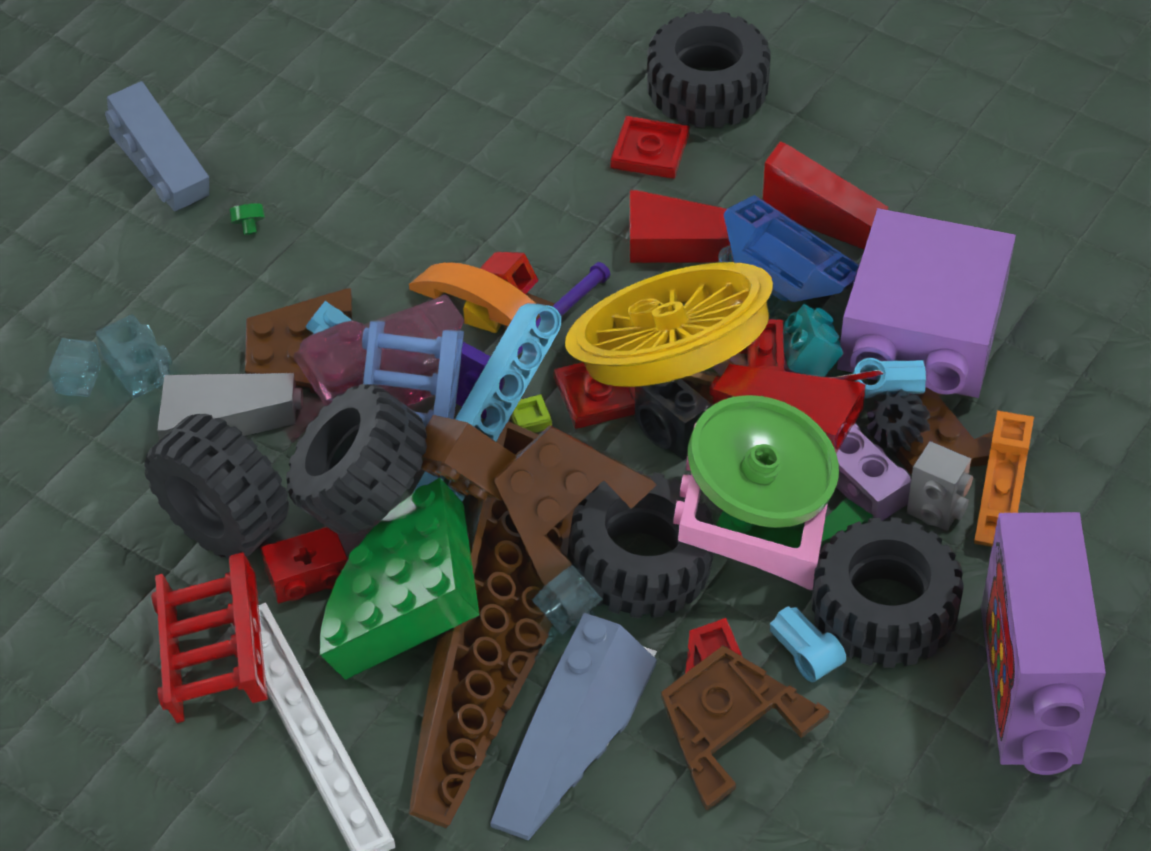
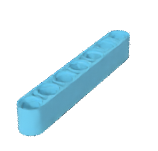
M527 303L518 309L455 420L468 422L494 441H497L560 330L561 316L556 308L550 305ZM540 314L541 322L537 328L536 317ZM522 345L523 354L522 357L518 359L517 351L519 347ZM502 377H504L505 385L500 392L499 383ZM486 409L487 417L486 420L482 423L481 414L482 411ZM425 471L415 490L438 478ZM451 489L463 501L465 496Z

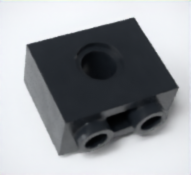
M681 378L654 385L635 386V420L640 424L645 435L659 448H669L683 461L687 459L688 444L694 430V425L712 404Z

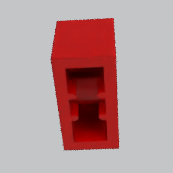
M328 527L261 547L265 571L278 604L289 600H298L306 595L325 589H333L337 578L348 561L338 534Z

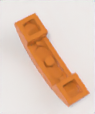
M451 262L432 265L409 284L411 291L433 299H437L443 293H447L488 309L490 320L509 326L521 306L527 303L536 304L521 290L504 279L483 269L461 263Z
M997 410L974 544L992 547L999 513H1018L1034 421L1033 416Z

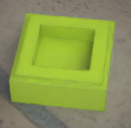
M541 394L519 400L510 416L513 424L534 433L544 431L549 425L552 426V419Z

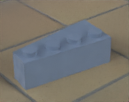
M142 81L107 96L108 111L105 112V116L109 124L110 136L155 188L162 202H167L175 212L209 196V176Z

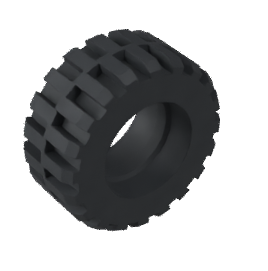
M703 10V13L695 14L694 11L686 13L682 18L677 16L671 19L668 25L664 24L660 27L649 42V49L647 50L648 94L652 98L654 105L659 110L662 109L664 115L670 119L676 118L680 124L686 126L688 123L694 124L696 128L705 129V126H713L715 129L723 128L724 124L728 123L731 126L737 124L742 120V117L747 119L753 115L756 109L758 110L762 106L765 96L768 94L771 61L768 42L752 23L748 25L744 18L740 16L736 18L731 17L730 13L721 11L718 14L712 13V10ZM714 67L722 70L700 71L696 70L695 68Z
M374 384L353 386L347 389L345 394L337 395L329 406H324L320 410L319 416L315 421L310 422L306 428L305 435L299 439L295 446L297 450L290 458V470L286 475L290 499H292L297 507L335 533L354 534L359 533L360 530H367L372 527L376 520H382L388 515V510L392 506H397L402 500V494L406 489H410L414 482L413 477L416 471H419L423 461L421 457L426 453L427 448L425 441L427 433L422 418L385 389Z
M194 414L184 418L149 449L144 464L145 477L150 481L149 488L152 494L158 498L157 502L160 507L170 515L173 523L176 526L179 525L184 530V534L191 540H196L199 546L207 551H213L216 556L227 557V559H229L230 555L242 552L248 557L285 522L289 509L287 490L282 486V479L278 471H274L272 468V463L266 455L263 456L257 449L258 446L251 439L245 438L239 429L235 426L230 427L221 418L213 419L212 415Z
M653 472V476L646 475L656 483V486L632 509L605 481H602L578 504L573 512L567 557L572 563L569 566L571 575L576 578V584L582 592H590L589 598L599 606L602 604L609 606L608 610L618 615L622 611L630 613L632 618H642V614H650L651 618L664 616L667 610L670 613H675L684 608L685 602L687 604L692 603L699 596L700 590L705 588L709 579L714 553L678 541L679 525L673 524L677 501L685 502V498L680 497L681 481L675 478L672 481L664 479V474ZM700 497L695 518L700 522L716 526L708 505L705 502L700 504ZM631 532L646 533L661 539L672 550L658 556H640L623 550L612 541V538Z
M880 517L870 518L866 524H861L859 521L847 526L846 533L843 530L838 531L830 538V543L823 546L819 553V560L814 573L812 611L815 613L814 620L818 629L822 632L825 631L824 633L828 632L834 635L843 646L847 657L852 659L853 656L861 658L860 663L872 666L873 662L883 663V668H894L896 663L902 662L904 666L916 664L918 657H922L924 660L930 658L937 653V647H944L950 640L951 632L955 631L958 622L964 582L962 581L963 571L960 563L955 560L956 554L949 545L945 544L942 546V538L933 531L928 534L923 531L924 527L915 522L908 525L902 523V519L891 517L890 521H881ZM872 579H891L910 587L919 598L904 605H881L863 597L855 587Z

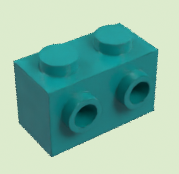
M803 304L797 313L793 312L785 321L783 329L784 355L788 368L796 373L825 377L843 355L839 335L833 326L834 320L824 310L820 308L813 310Z

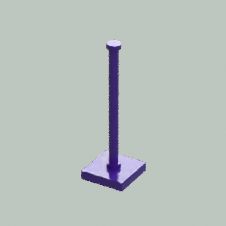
M601 262L595 263L590 268V273L552 307L556 308L562 317L598 283H605L610 278L609 268ZM541 317L536 320L537 328L540 325ZM465 342L462 344L456 404L461 407L464 405L491 356ZM522 345L517 351V356L523 352ZM502 377L499 383L500 392L505 385L504 377ZM484 409L481 418L486 420L487 411Z

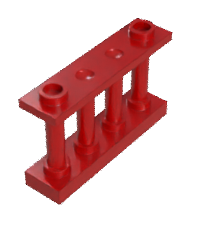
M244 552L230 555V572L225 573V577L173 591L163 574L155 576L156 592H152L151 597L154 610L158 614L162 687H158V699L162 709L168 710L176 723L185 721L183 701L236 687L239 690H245L252 703L268 700L256 574ZM227 592L232 595L233 603H229L226 609L177 621L176 606ZM230 623L235 626L236 634L231 635L230 640L180 653L179 637ZM235 655L238 658L239 666L234 667L233 672L182 685V668Z

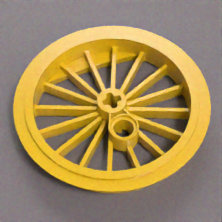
M734 262L701 264L665 272L623 288L595 304L571 326L565 339V346L572 357L584 362L590 376L603 384L635 387L684 378L731 358L758 338L769 320L766 302L772 293L773 281L771 276L760 267Z

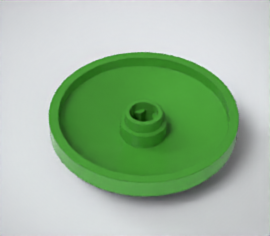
M746 395L731 397L714 404L697 421L688 444L689 466L696 483L703 493L726 513L750 524L764 527H790L804 523L814 518L825 508L837 486L839 478L838 458L826 433L808 415L776 399Z

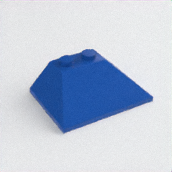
M753 195L727 208L723 214L734 263H745L764 269L773 281L772 294L780 300L797 302L838 294L855 282L859 264L757 196Z

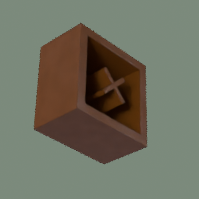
M433 415L425 428L427 448L426 453L421 457L423 461L421 469L437 478L443 476L450 480L448 486L466 497L470 494L484 502L487 497L502 501L503 498L493 478L516 455L468 422Z

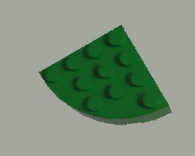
M440 477L427 485L418 487L413 494L393 508L367 534L359 546L352 550L349 560L336 580L326 605L321 626L320 655L345 680L480 615L464 505Z

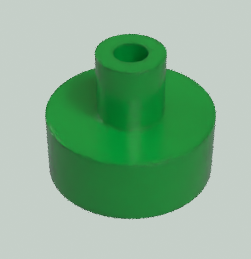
M260 203L244 204L229 209L231 223L242 224L244 235L257 233L255 222L265 219L263 204Z

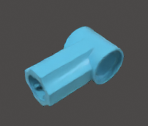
M866 358L857 364L852 373L857 374L875 370L883 372V375L876 376L877 384L866 385L864 398L886 394V391L898 394L901 389L908 394H923L925 392L926 371L923 360L879 361L875 358Z
M788 606L778 612L775 619L770 623V632L794 656L796 667L806 680L815 682L845 663L846 653L839 640L831 633L822 634L796 607L790 608Z

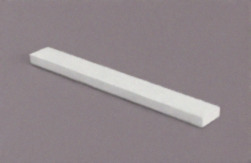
M266 603L259 605L267 693L350 851H389L394 849L395 841L272 613Z

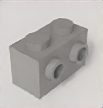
M930 441L913 466L907 514L921 519L928 525L937 526L948 531L955 518L961 520L969 503V499H966L965 495L973 481V476L969 475L971 458Z

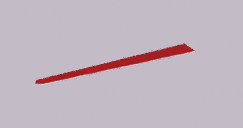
M875 370L832 378L857 381L883 375V372Z

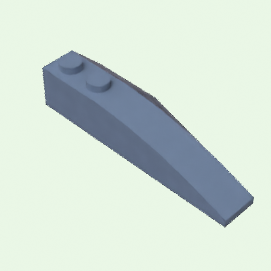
M587 613L583 614L552 675L521 744L491 820L492 828L529 840L559 806L560 799L571 786L574 788L583 778V772L594 759L598 760L607 750V744L617 732L620 734L628 725L657 664V659L620 624Z

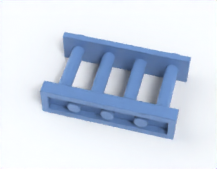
M370 321V327L364 329L362 348L367 350L363 384L430 391L431 395H435L434 410H429L428 413L415 412L422 418L425 428L433 415L454 419L464 331L443 330L442 337L438 336L434 340L385 334V322ZM382 348L434 354L435 358L440 359L438 373H433V376L380 370Z

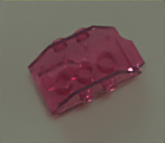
M447 294L374 320L385 322V334L434 340L438 336L442 337L443 330L460 331L464 323L462 315ZM346 321L304 339L300 344L299 351L294 353L293 358L325 406H329L337 395L345 394L347 389L363 384L367 350L362 348L364 329L370 327V322L362 324L357 321ZM382 348L380 370L433 376V373H438L440 359L435 358L434 354ZM378 385L406 406L416 404L422 399L431 396L430 391Z

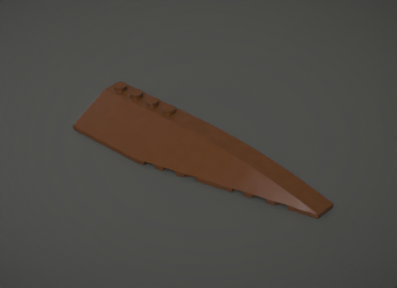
M508 421L496 442L517 456L538 434ZM472 495L470 496L465 518L480 615L438 636L423 714L409 810L410 815L444 828L451 824L471 785L470 782L476 770L480 768L486 757L485 753L489 745L498 734L506 713L511 709L535 663L534 659L540 648L544 646L554 621L559 617L567 596L572 592L576 584V578L571 575L568 567L546 588L536 571L504 501L487 497L484 502ZM576 507L546 534L566 556L568 553L572 516Z

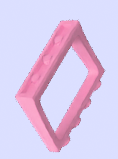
M687 456L686 471H691ZM692 472L691 475L683 474L680 497L685 498V502L677 501L673 524L679 525L678 541L760 568L806 589L813 590L814 573L819 559L827 505L814 518L804 523L800 547L791 548L698 521L695 517L701 489L696 483Z

